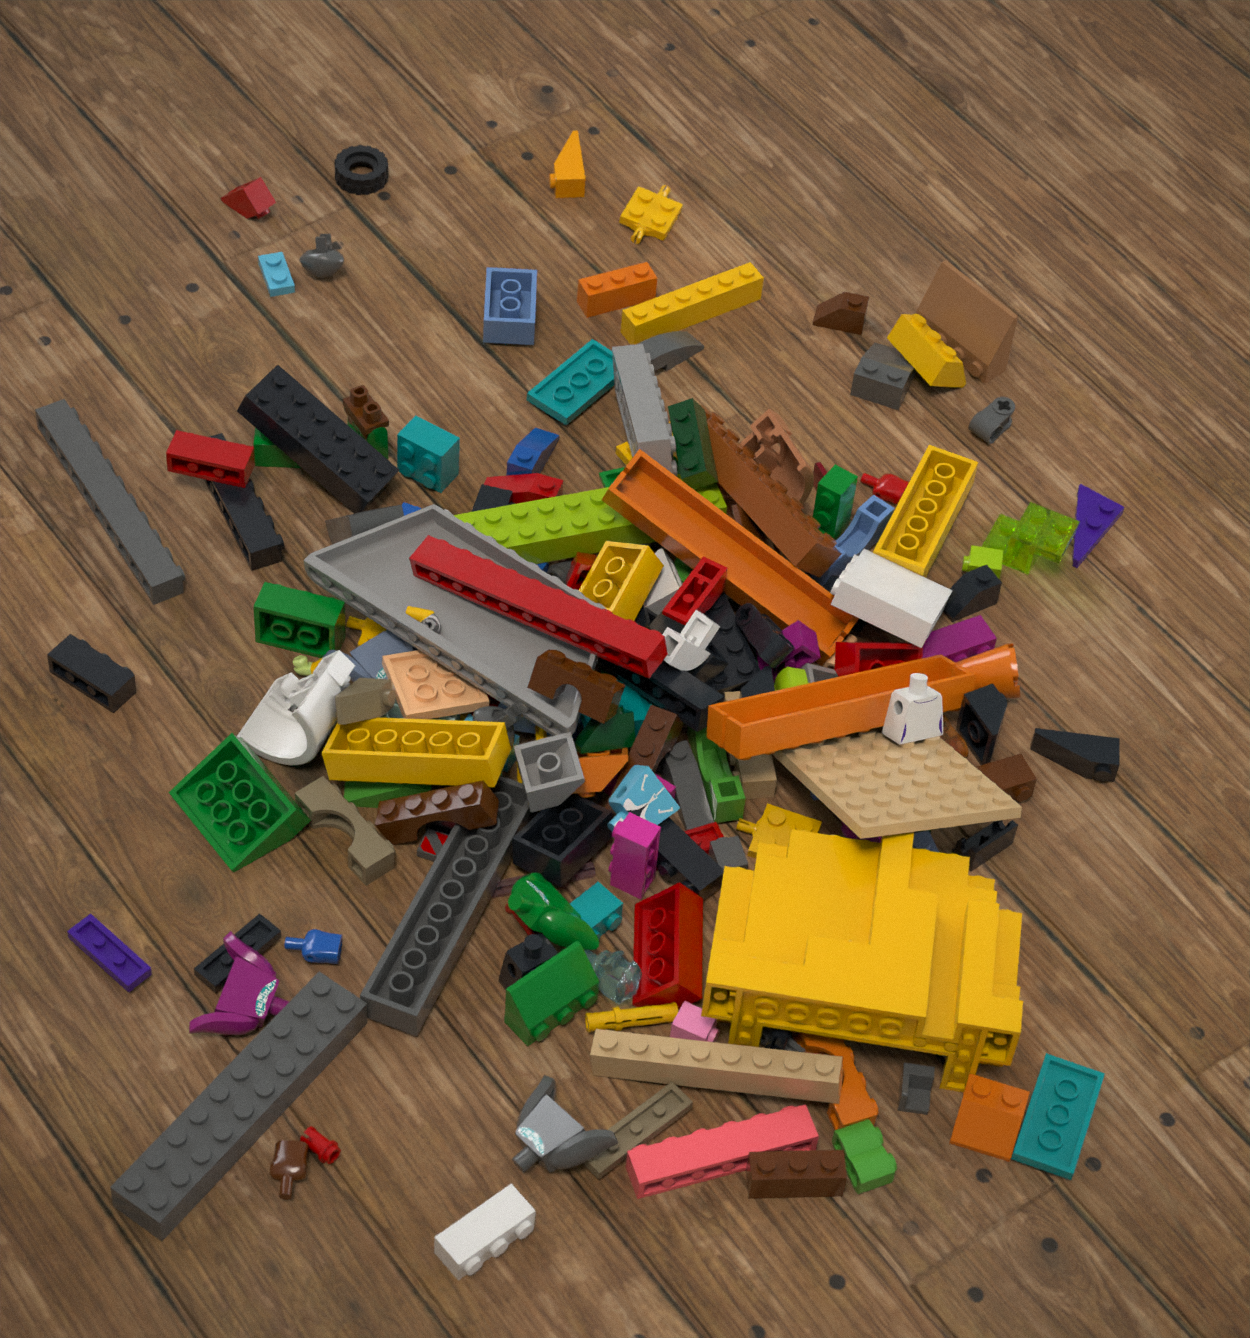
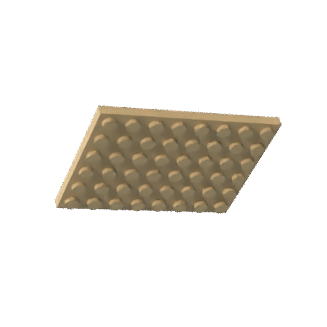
M883 727L870 729L868 732L851 733L843 738L825 739L821 743H808L800 745L796 749H782L772 754L860 839L1021 818L1022 807L980 770L968 762L966 758L955 751L953 747L941 739L940 736L899 745L882 734Z

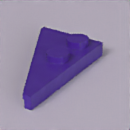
M1082 484L1078 487L1075 511L1074 548L1072 551L1073 567L1075 568L1080 566L1124 511V506Z

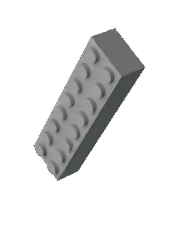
M643 344L612 347L615 395L632 458L641 449L677 476L676 461L673 459V452H676L675 438L672 436L671 424H668L667 411H665L664 400L661 399L660 387H658L657 376L654 375L650 353H645Z

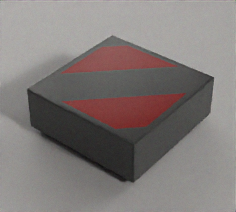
M427 828L417 849V856L434 862L449 835Z

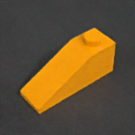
M578 131L571 133L554 163L553 174H549V186L554 188L555 198L584 197L585 172Z

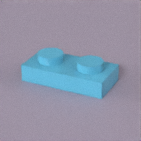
M283 252L258 256V264L270 297L295 293V285Z

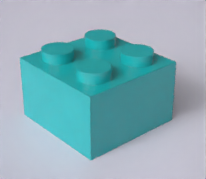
M415 415L397 434V468L399 472L422 483L427 488L442 493L459 475L460 438Z

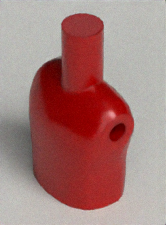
M864 473L860 480L861 483L873 487V495L883 501L898 505L909 484L908 481L890 473L884 474L880 478Z

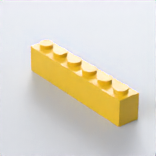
M749 262L622 310L620 332L630 345H635L656 335L679 331L761 299L764 277Z

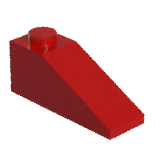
M540 473L487 477L483 484L513 491L512 502L516 504L563 495V480Z
M703 556L662 610V615L686 625L695 610L705 613L725 590L728 568Z

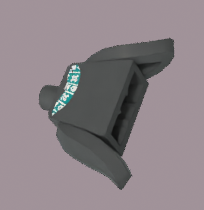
M546 1075L543 1076L537 1088L525 1102L517 1120L515 1135L523 1149L512 1158V1161L523 1173L536 1162L548 1172H554L556 1169L573 1168L618 1144L615 1133L612 1131L601 1129L585 1131L574 1118L555 1102L556 1082L554 1078Z

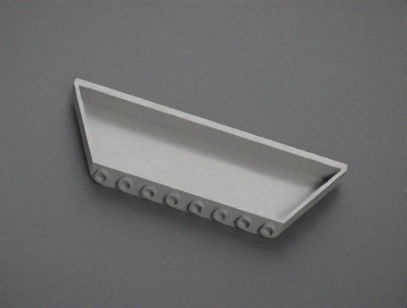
M435 504L315 551L304 559V567L308 577L318 586L507 707L515 703L522 711L520 715L551 735L555 736L571 732V735L574 734L581 714L578 711L582 701L577 688L566 684L564 692L552 700L527 688L537 657L548 649L561 651L567 658L575 662H584L590 665L592 670L595 669L598 656L415 577L409 557L424 539L430 535L437 539H443L460 549H467L472 554L483 559H490L495 564L504 568L513 569L525 577L537 579L542 584L551 588L560 589L572 597L584 599L589 604L600 609H606L602 604L591 601L579 590H573L562 583L558 577L547 574L535 563H529L514 550L503 547L491 536L482 534L470 523H464L450 511L443 510ZM412 606L434 611L441 623L439 632H434L407 615V607Z

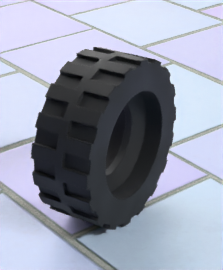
M357 145L343 149L340 154H337L334 162L336 184L343 191L345 190L347 193L356 195H370L371 193L378 192L380 189L382 190L384 185L387 184L388 159L379 149L368 145ZM357 166H366L372 168L373 171L367 174H356L349 171V169Z

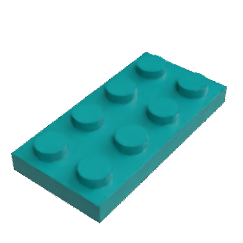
M590 340L527 393V401L563 424L568 425L614 386L612 351L597 341Z
M1046 1053L1011 1159L1072 1180L1105 1073Z

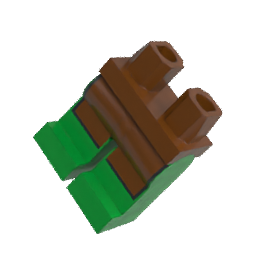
M364 385L355 387L350 390L349 397L342 399L344 411L347 414V425L388 459V431L386 427L389 426V420L382 412L379 404L369 395Z

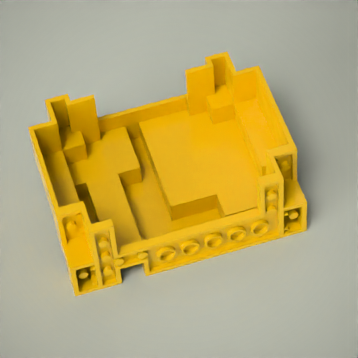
M791 829L788 847L775 843L758 842L754 871L742 867H724L701 1016L715 1018L719 1022L731 1023L728 1044L759 1047L762 1027L764 1026L945 1055L946 1059L940 1077L939 1089L964 1092L969 1073L975 1075L979 1063L1003 1067V1065L1011 1066L1021 1034L1023 1001L1019 1000L1020 986H1017L1022 913L1012 912L1008 909L999 910L1000 904L996 903L997 891H994L995 879L979 875H968L970 857L912 848L914 832L882 836L881 842L876 843L865 839L857 840L838 835L812 833L807 830Z

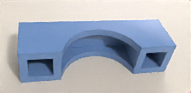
M871 496L857 509L846 531L836 540L837 544L835 547L841 553L839 558L820 578L806 571L805 574L821 586L827 582L831 575L840 576L847 564L851 562L854 554L859 556L863 549L869 550L879 541L895 508L877 496Z

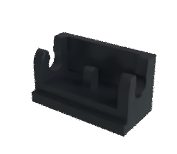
M1002 820L993 821V823L966 840L964 837L959 839L951 853L970 857L969 870L972 872L1013 844L1018 824L1012 820L1005 826Z

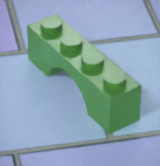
M687 726L688 740L697 761L714 822L720 823L743 819L746 798L739 776H733L730 771L726 751L707 738V727L696 732Z

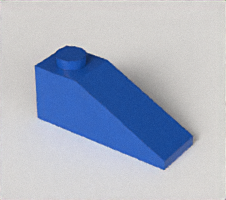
M534 428L513 450L507 461L506 476L541 474L560 435Z

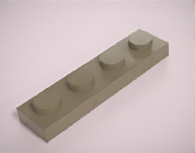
M673 1082L669 1083L608 1129L615 1133L618 1140L617 1145L583 1164L600 1179L627 1158V1151L632 1150L638 1145L648 1143L690 1111L693 1102Z

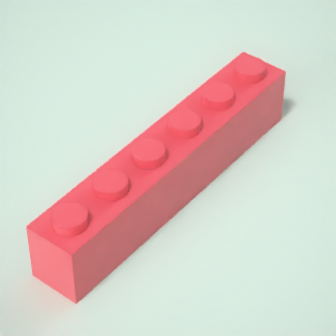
M806 1104L798 1107L787 1106L775 1113L767 1115L761 1113L748 1120L727 1122L721 1127L709 1130L699 1129L683 1137H668L660 1143L638 1145L632 1150L627 1151L625 1167L636 1197L640 1199L746 1171L749 1152L816 1150L819 1135Z

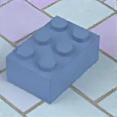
M487 267L483 325L484 343L534 345L537 270Z

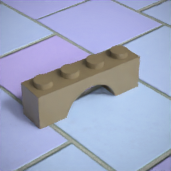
M322 776L295 792V801L311 819L308 824L312 829L332 827L342 830L350 836L353 843L348 849V867L365 886L394 869L395 849L390 841L383 840L377 833L373 823L366 821L360 815L355 804L348 802L342 796L336 784H331Z

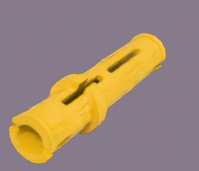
M673 1002L671 1004L628 1009L612 1007L611 1011L585 1013V1026L589 1033L596 1029L622 1031V1028L673 1022L678 1014V1007L676 1002Z

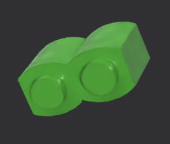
M869 1119L834 1131L832 1138L834 1150H844L847 1176L857 1194L893 1182L895 1171L897 1170L895 1158L882 1146V1133L878 1127L873 1126Z

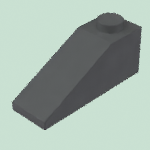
M687 740L677 742L673 750L667 752L660 761V774L664 780L676 787L674 800L680 807L677 813L685 830L712 823L714 820L697 761Z

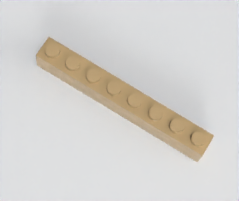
M601 1029L595 1030L590 1053L594 1076L664 1084L673 1082L675 1085L819 1102L839 1104L843 1082V1057Z

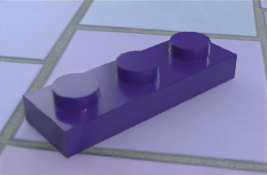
M89 914L67 931L68 938L128 993L152 975L151 967L92 914Z

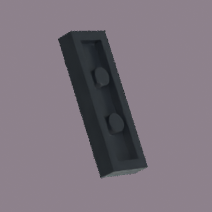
M259 913L235 935L249 947L262 954L281 938V930ZM224 943L194 968V975L215 993L225 985L234 963Z

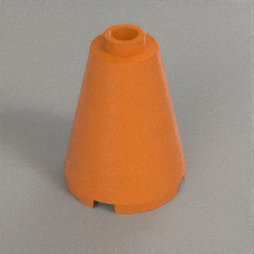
M1007 643L955 662L956 666L960 665L976 674L974 690L994 684L999 693L1004 694L1005 698H1020V685L1017 684L1019 677L1013 643Z

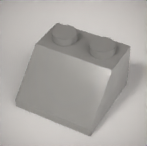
M571 732L514 746L517 765L530 812L560 805L585 782Z

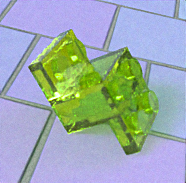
M1030 502L1020 521L1000 514L981 547L1003 550L1002 565L1029 575L1038 556L1058 564L1060 563L1079 527L1080 521Z

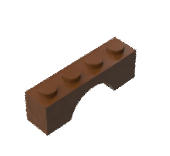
M650 705L628 755V762L623 766L610 797L634 765L649 766L655 774L664 755L673 750L684 725L677 714ZM607 802L605 808L612 811L613 819L617 814L609 805V802Z
M482 780L379 801L375 826L392 845L417 840L419 828L432 821H450L460 824L469 830L496 825L499 800L485 781Z

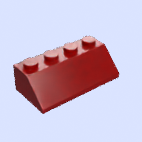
M679 882L635 904L632 1005L644 1007L676 1002L678 1009H680L684 1001L692 1004L701 1000L703 898Z

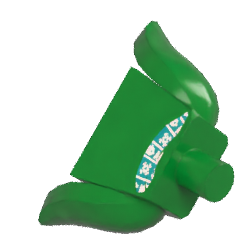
M531 873L521 877L514 883L508 899V906L530 929L543 933L547 939L559 946L568 947L578 941L584 950H595L599 947V940L594 930L581 919V915L541 873Z

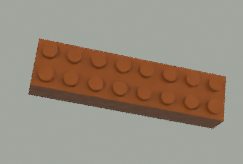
M702 406L705 409L718 483L795 567L820 578L841 555L840 551L835 547L837 542L826 532L823 534L818 529L821 525L811 515L806 516L803 513L804 506L794 497L790 499L786 494L788 489L780 481H774L770 477L772 472L761 462L758 464L754 460L756 454L745 445L741 446L738 442L740 437L731 429H726L723 426L725 421L717 413H710Z

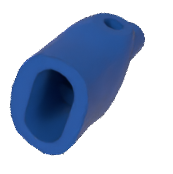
M312 929L307 932L304 939L286 937L284 948L301 950L303 958L308 962L339 964L343 935Z

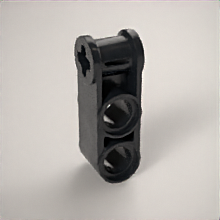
M751 603L743 604L737 610L735 615L736 624L746 635V639L756 648L758 655L768 665L776 669L795 649L794 645L783 635V631L768 615L761 614Z

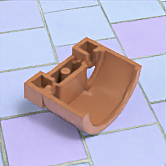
M768 409L750 425L753 432L740 444L742 447L744 445L756 454L754 460L758 464L761 462L772 472L770 477L774 481H780L788 489L786 494L790 499L794 497L803 505L813 488V471L791 439L790 435L792 432L782 417ZM716 482L727 505L726 514L734 520L731 505H735L737 502Z

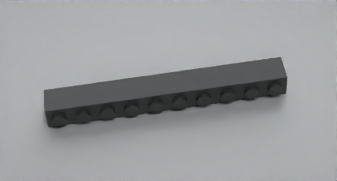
M65 399L35 409L37 428L152 604L155 605L184 593L183 581H185V574L181 566L174 564L169 548L162 546L157 530L150 528L144 511L140 512L138 510L134 496L126 492L122 478L120 476L116 477L110 460L108 458L104 459L100 445L97 441H92L88 427L80 423L76 409L74 407L70 408Z

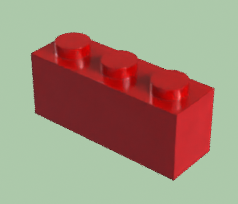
M176 430L166 451L168 472L242 488L246 487L255 466L254 447L178 430Z

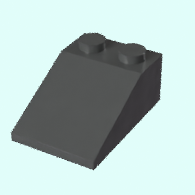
M875 342L862 356L854 372L850 395L899 410L917 371L897 349Z

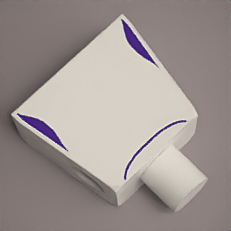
M911 674L909 687L894 690L891 694L882 734L899 745L943 735L942 696L939 692L927 686L928 677L925 674Z

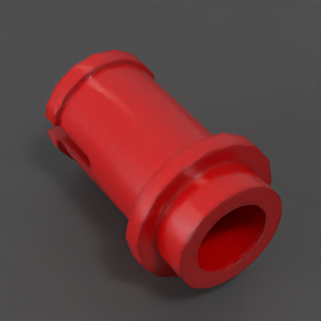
M313 1126L308 1127L303 1132L309 1137L306 1138L301 1135L300 1141L308 1144L309 1149L318 1155L320 1162L332 1164L337 1160L341 1149L335 1140H328Z

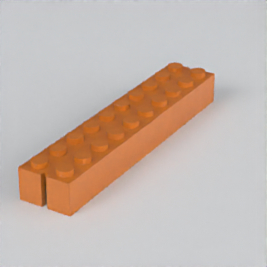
M641 449L633 456L602 498L603 502L692 569L696 567L703 556L727 567L724 592L741 606L751 603L761 614L768 615L781 630L799 620L815 631L821 657L815 662L820 666H823L834 654L835 642H842L859 619L831 605L834 595L830 594L829 591Z
M940 654L708 705L707 738L732 754L736 759L749 760L752 756L774 754L782 749H796L800 745L808 743H821L825 739L843 738L847 734L856 732H868L870 729L884 726L892 692L909 687L910 675L913 673L925 674L928 677L927 686L936 690L942 696L943 712L959 711L963 695L974 691L976 674L960 665L956 666L955 662Z

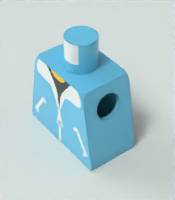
M634 765L609 798V805L617 815L607 825L613 832L617 822H623L629 812L658 825L678 811L680 807L649 766Z

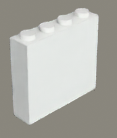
M863 549L859 556L854 554L851 562L847 564L839 579L837 578L830 594L834 595L831 605L922 648L940 618L952 590Z

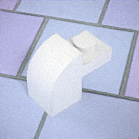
M695 610L681 633L667 627L662 634L665 636L668 652L664 661L683 671L698 667L711 654L705 649L720 626L703 613Z

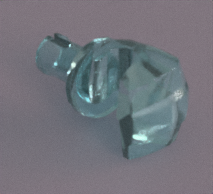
M584 950L599 980V990L616 1004H621L636 994L642 977V971L637 962L632 961L630 963L623 958V951L612 953L604 950L597 955L590 950Z

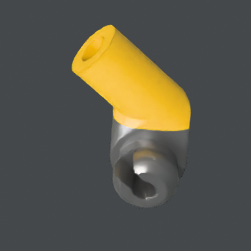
M412 606L407 607V615L434 632H439L441 623L434 611Z

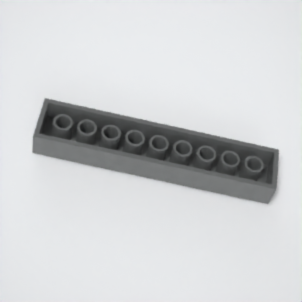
M499 776L495 787H489L499 800L496 825L469 830L455 823L360 994V999L367 1003V1018L414 1036L418 1035L513 858L512 838L537 813V811L530 812L523 783Z
M319 971L110 1187L113 1207L157 1239L163 1241L367 1024V1003Z

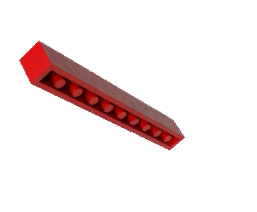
M428 535L409 557L415 577L644 677L650 678L668 655L665 636L660 632L649 630L638 625L633 620H626L614 615L607 609L593 606L584 599L572 597L560 589L544 585L537 579L525 577L513 569L504 568L495 564L490 559H483L472 554L469 550L455 547L443 539H437Z

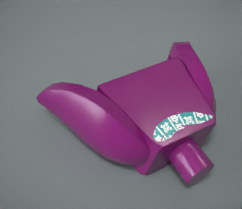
M232 931L223 938V942L234 963L214 1013L204 1014L189 1022V1034L244 1035L254 1031L256 1027L261 1028L267 1013L276 1016L290 1002L274 996L280 981L276 978L272 965L260 953L238 939Z

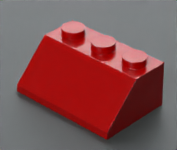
M835 642V671L838 677L922 659L923 647L920 648L912 643Z

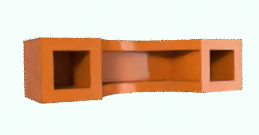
M792 1031L791 1035L794 1041L805 1049V1053L843 1057V1082L839 1104L829 1103L827 1115L834 1130L867 1119L874 1126L879 1114L878 1106L874 1098H870L866 1091V1080L861 1071L858 1072L854 1065V1055L849 1045L846 1046L843 1039Z

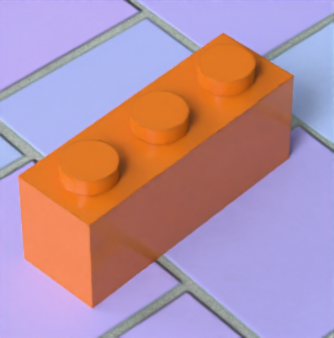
M648 262L578 279L577 303L586 318L643 303L656 298L657 276Z

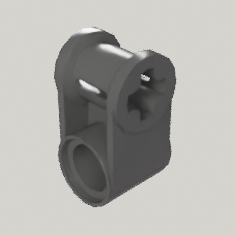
M1007 397L996 398L972 418L968 429L988 444H992L1003 432L1010 428L1012 423L1011 415L1015 411V403Z

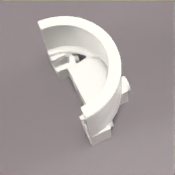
M338 650L323 657L313 671V674L299 680L291 672L276 679L237 737L247 743L255 754L272 762L284 765H302L310 762L315 758L338 722L335 696L351 685L349 683L351 679L349 674L355 665Z

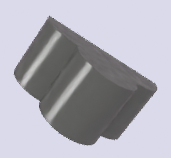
M401 504L325 520L333 545L403 517L404 513Z

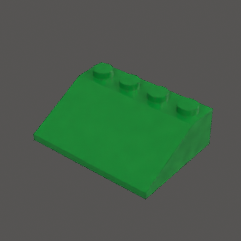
M233 733L168 792L233 872L287 843L311 821L250 746Z

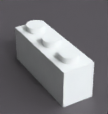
M510 1184L435 1236L434 1253L457 1280L466 1274L472 1275L490 1257L500 1256L517 1238L523 1239L528 1236L534 1228L536 1211L518 1190Z

